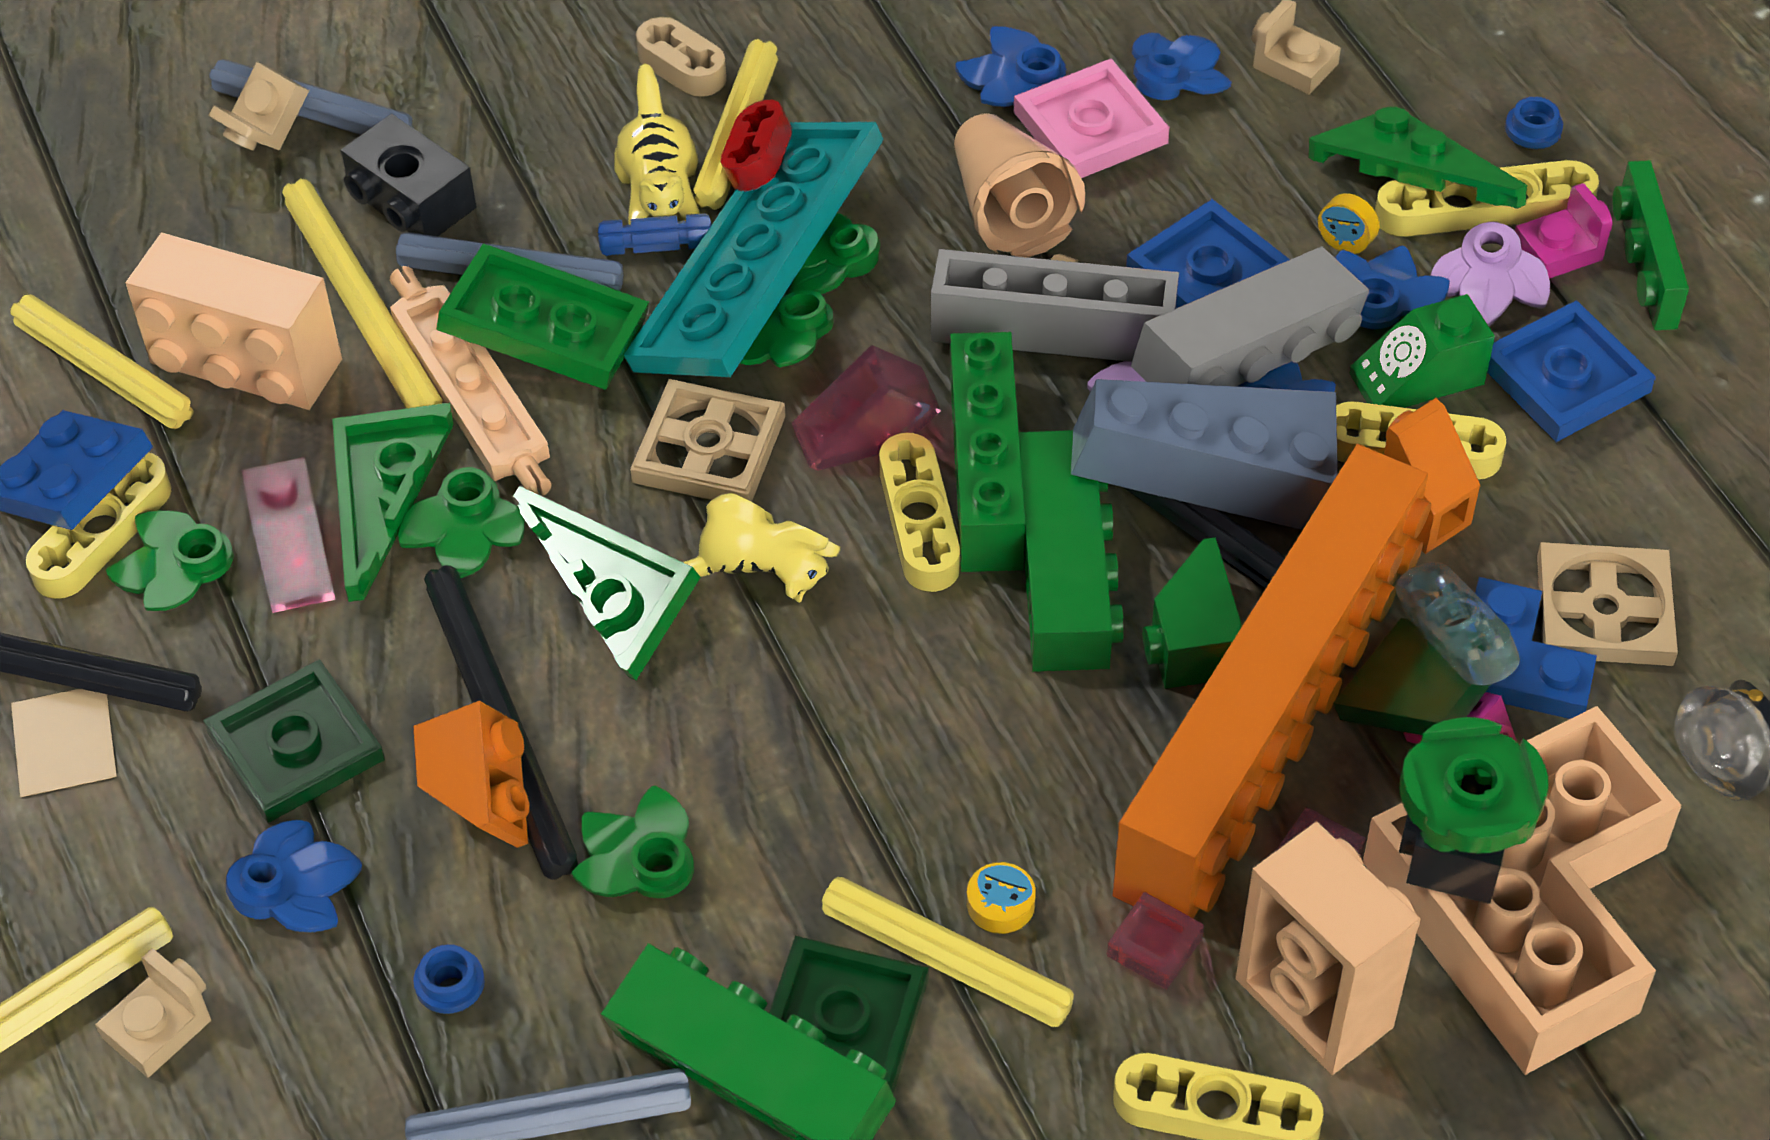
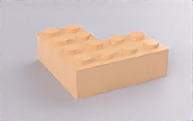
M1598 706L1527 740L1535 747L1544 761L1548 774V794L1532 837L1523 844L1514 845L1504 850L1491 904L1406 883L1412 856L1398 853L1407 818L1403 803L1371 819L1363 857V864L1386 887L1390 886L1398 889L1410 901L1415 914L1420 918L1417 930L1418 936L1524 1075L1640 1014L1656 972L1654 967L1590 889L1666 850L1682 805Z

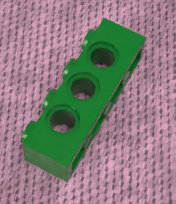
M1011 332L950 334V390L961 572L1024 570L1025 512Z

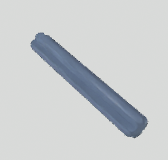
M225 59L218 60L215 68L211 69L209 78L212 80V88L217 92L239 98L253 68ZM293 80L310 90L297 116L362 135L392 113L414 128L412 126V117L407 113Z
M406 232L400 235L396 245L397 264L401 267L409 266L412 269L463 275L483 243ZM487 244L618 291L621 290L623 284V266L618 261Z
M675 1068L410 1115L405 1121L406 1140H522L685 1111L691 1104L688 1077L684 1069Z

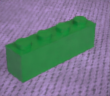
M1073 430L1019 432L1025 512L1024 570L1032 672L1110 669L1112 643H1123V611L1121 604H1110L1109 597L1110 591H1118L1117 554L1105 553L1104 541L1113 540L1112 504L1100 503L1099 492H1108V483L1071 475Z
M648 943L601 1013L616 1036L672 1069H684L688 1079L791 1140H873L896 1103V1099L887 1081L884 1080L887 1071L876 1061L854 1049H850L846 1057L824 1045L827 1037L817 1027L796 1015H790L787 1022L782 1021L764 1010L768 1003L758 993L734 980L728 988H725L706 977L710 970L703 962L678 947H674L670 955Z

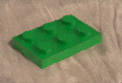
M483 243L440 309L436 330L607 390L625 357V352L636 338L646 320L649 301Z

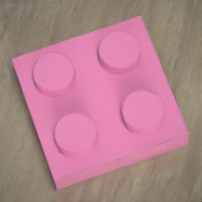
M1112 59L1014 96V113L1035 140L1069 160L1081 178L1168 144L1170 127Z

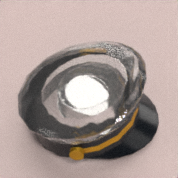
M1745 680L1733 682L1729 689L1704 686L1689 692L1682 700L1675 718V739L1683 757L1694 773L1719 795L1734 801L1752 799L1766 789L1767 786H1770V701L1762 691Z

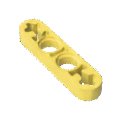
M1571 160L1500 168L1527 184V196L1529 198L1526 200V206L1518 209L1476 201V187L1447 180L1445 188L1441 192L1393 180L1380 188L1377 195L1375 212L1379 219V228L1387 234L1399 237L1470 230L1485 222H1499L1505 225L1522 224L1566 209L1572 186L1584 183L1596 197L1599 178L1595 170L1587 164ZM1452 195L1462 196L1469 199L1473 204L1469 207L1457 208L1446 203L1444 199Z

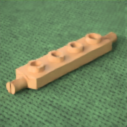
M402 266L403 276L397 268L391 274L390 282L400 294L401 299L390 307L392 317L443 402L450 403L453 418L494 481L516 475L525 489L538 494L539 490L542 496L546 495L551 489V482L538 465L540 462L550 458L548 442L485 347L436 330L438 313L450 295L445 285L424 288L416 278L412 268Z

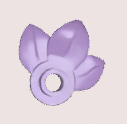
M1485 222L1473 227L1465 235L1462 247L1443 255L1436 262L1431 276L1445 277L1450 280L1446 297L1468 294L1488 326L1493 324L1504 313L1513 298L1531 307L1544 308L1550 296L1548 271L1539 258L1521 250L1522 246L1518 234L1511 227L1499 222ZM1494 243L1501 245L1502 248L1497 252L1490 253L1484 251L1481 246Z

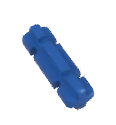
M702 213L686 215L685 221H678L677 215L631 219V225H623L622 220L602 221L598 227L599 247L604 255L625 254V248H633L634 253L680 250V244H688L689 249H696L711 227V219L708 214Z

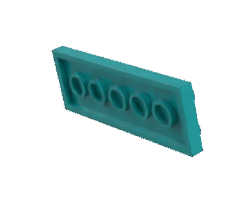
M790 122L792 135L775 177L757 189L734 191L625 352L624 356L633 372L715 377L732 376L884 141L876 122Z

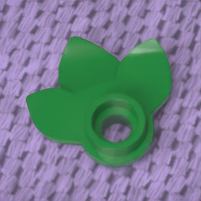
M836 213L792 281L789 294L800 290H811L824 294L840 286L845 278H855L870 272L879 260L881 243L877 232L865 224H852L846 215Z
M811 290L795 291L782 297L740 364H761L771 358L773 364L781 368L806 359L815 350L817 340L827 334L834 325V315L831 306L825 302V298L820 293Z
M464 467L452 471L445 477L437 496L426 498L412 505L400 525L398 540L402 548L435 547L436 557L441 567L451 565L457 569L460 578L474 574L484 566L489 559L493 545L499 547L520 545L525 532V521L518 506L500 498L497 484L484 471L478 468Z
M149 511L135 516L136 528L144 547L109 566L106 569V574L122 590L135 594L144 593L143 603L146 611H166L192 599L203 583L214 581L224 575L232 565L234 552L228 537L214 526L196 524L190 515L183 512Z
M654 785L642 796L635 813V818L611 813L584 812L582 815L583 842L591 857L576 866L572 871L573 879L585 890L603 897H617L637 891L650 898H667L681 892L690 883L694 874L693 855L684 843L689 830V818L685 809L670 793ZM659 865L670 867V869L662 872L650 871Z

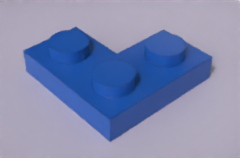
M1479 577L1467 628L1510 635L1516 651L1486 692L1502 696L1504 704L1571 719L1585 712L1597 655L1532 641L1542 591Z

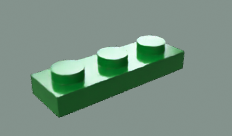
M1651 160L1628 161L1622 186L1614 188L1612 206L1616 221H1623L1626 230L1624 239L1626 260L1628 263H1635L1637 269L1638 302L1641 307L1648 308L1654 330L1678 329L1689 286Z

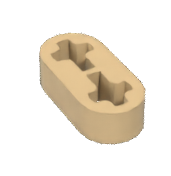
M652 18L642 23L637 29L636 41L639 60L642 64L650 65L655 74L692 96L704 97L713 95L724 87L727 79L725 56L717 45L672 18Z

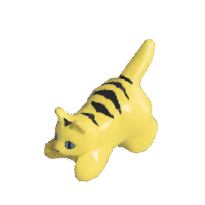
M644 63L640 66L637 77L638 116L623 127L618 136L617 147L614 152V170L618 178L624 184H631L628 224L631 225V219L675 215H677L678 221H685L686 215L700 214L688 177L695 175L697 169V152L688 128L680 120L664 113L659 86L653 68Z
M727 493L719 495L706 506L707 523L700 536L699 555L695 559L683 563L692 566L700 577L714 572L734 574L762 571L775 573L785 584L786 595L800 603L805 592L827 574L829 567L824 557H836L841 547L830 542L823 535L792 521L776 524L772 514L760 506L736 494Z

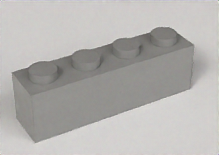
M1321 246L1144 322L1131 367L1146 382L1234 387L1247 381L1255 382L1275 368L1291 361H1302L1317 349L1333 342L1341 343L1350 338L1361 324L1362 316L1360 314L1369 289Z
M939 249L931 290V342L950 343V334L1011 332L1013 350L1132 362L1144 322L1176 309L1179 272Z

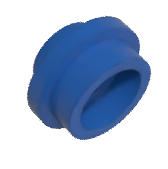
M1527 97L1520 100L1508 113L1505 122V131L1508 137L1516 144L1528 149H1543L1554 145L1560 139L1563 130V121L1558 107L1550 100L1542 97Z
M441 945L424 955L416 968L413 981L416 995L426 1008L437 1013L450 1014L460 1012L477 1001L483 991L485 977L480 961L471 952L457 945ZM448 978H458L461 980L458 984L451 987H439L441 982Z

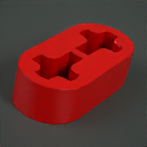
M763 100L746 107L739 113L733 124L720 162L730 183L736 190L750 191L757 189L773 179L779 170L792 135V127L778 101Z

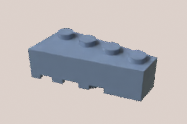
M1096 379L1073 428L1071 475L1303 530L1337 476L1336 392Z

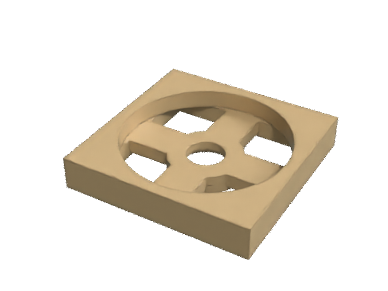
M669 379L631 466L632 483L713 500L719 495L733 493L752 502L784 422L785 403ZM706 409L704 416L697 417L690 422L677 420V418L687 413ZM736 413L751 422L759 432L758 436L732 431L729 424L732 414ZM711 432L717 434L720 437V441L715 446L703 447L697 443V438L703 433ZM658 441L686 448L688 455L682 468L664 465L660 462L656 453ZM724 455L748 460L744 472L730 479L708 474L714 459L721 458Z
M1540 542L1537 564L1539 590L1542 591L1540 600L1542 643L1597 655L1596 661L1674 666L1678 649L1669 550ZM1566 569L1589 571L1590 587L1584 593L1554 591L1553 583L1559 574ZM1617 573L1644 575L1653 584L1654 597L1627 596L1617 586ZM1599 598H1607L1615 602L1618 610L1613 614L1605 615L1599 613L1594 608L1593 602ZM1562 618L1581 619L1585 625L1593 629V638L1579 633ZM1628 622L1656 624V627L1651 632L1640 638L1625 642L1621 641V629Z

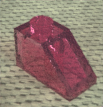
M871 345L792 422V426L809 468L819 471L879 455L882 444L888 438L900 433L917 434L941 409L921 366Z
M305 457L242 470L250 519L272 613L335 600L317 503Z

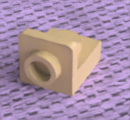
M1283 0L1271 13L1265 12L1254 27L1252 33V42L1255 43L1253 68L1310 95L1339 64L1341 47L1294 26L1296 2Z
M256 62L232 112L213 105L209 116L227 126L223 136L240 146L254 150L257 143L280 150L310 90L276 70Z
M153 948L141 958L148 978L95 1024L101 1038L147 1078L155 1073L212 1021L201 995L206 990V985L199 974L180 958L171 964Z

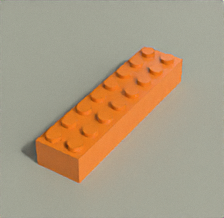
M1356 444L1121 818L1118 828L1113 897L1184 931H1187L1199 909L1209 912L1213 908L1225 882V875L1221 873L1230 858L1240 861L1244 856L1255 832L1256 825L1252 823L1253 818L1259 808L1270 811L1275 804L1285 780V774L1281 773L1289 759L1299 762L1303 757L1314 731V726L1310 725L1317 711L1325 715L1330 711L1342 684V678L1338 677L1345 665L1352 668L1356 667L1369 640L1370 633L1366 629L1372 619L1379 622L1384 620L1396 594L1397 587L1393 586L1399 574L1408 578L1418 562L1423 543L1415 540V538L1422 531L1431 509V502L1423 500L1428 477L1427 472Z

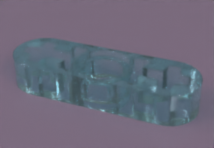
M1438 562L1425 563L1411 568L1399 578L1396 584V592L1406 617L1466 682L1473 685H1489L1507 678L1516 670L1520 662V656L1508 626L1449 566ZM1430 595H1433L1436 599L1431 601ZM1463 618H1468L1467 620H1465L1464 622H1462V623H1460V624H1457V625H1454V626H1450V627H1445L1446 625L1450 624V623L1453 622V621H1456V620H1459V619H1463ZM1481 643H1482V646H1483V648H1484V650H1485L1484 652H1482L1480 649L1476 648V647L1479 646Z

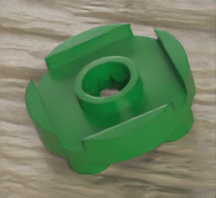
M1462 717L1439 722L1422 734L1421 742L1414 746L1412 750H1409L1404 760L1400 778L1401 801L1411 821L1421 829V836L1424 842L1432 849L1440 852L1458 850L1468 853H1491L1528 841L1535 831L1537 821L1544 808L1549 786L1547 769L1535 747L1523 737L1521 745L1518 744L1511 737L1500 733L1502 725L1482 718ZM1464 775H1474L1478 784L1490 785L1492 789L1484 791L1482 795H1475L1465 792L1460 786Z

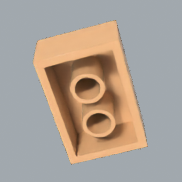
M161 232L125 282L150 364L156 365L167 372L184 373L208 380L221 388H235L262 396L276 404L286 403L310 410L342 361L324 278Z
M1316 821L1252 869L1235 979L1333 1076L1394 1028L1420 918L1415 914L1413 906L1402 892L1394 887H1386L1364 866L1360 855L1352 845L1343 839H1335Z

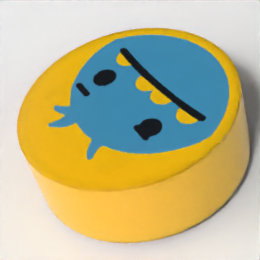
M1344 193L1335 196L1321 210L1318 216V228L1322 237L1332 248L1338 251L1345 250L1354 254L1360 253L1368 247L1379 232V219L1373 207L1361 197L1353 194Z
M1005 862L991 863L978 869L970 878L967 886V910L971 919L980 928L998 934L1011 933L1024 927L1034 914L1035 884L1030 875L1019 866Z

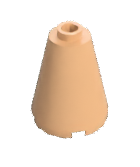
M993 114L976 115L968 119L959 128L955 136L954 148L974 227L987 247L996 253L999 250L1009 252L1012 256L1028 258L1045 253L1065 240L1073 230L1069 223L1077 209L1082 214L1085 205L1084 182L1073 164L1065 157Z

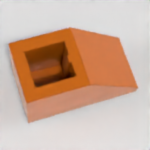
M1437 398L1414 412L1408 410L1396 417L1387 429L1384 455L1428 473L1423 500L1431 502V509L1422 531L1415 538V540L1423 543L1422 552L1425 554L1472 524L1480 489V483L1447 409Z
M479 700L413 726L417 787L489 834L516 848L527 845L526 817L529 813V800L523 786L521 755L524 752V740L518 727V722Z

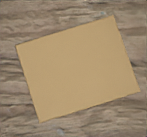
M76 689L11 703L20 798L117 777L107 694Z

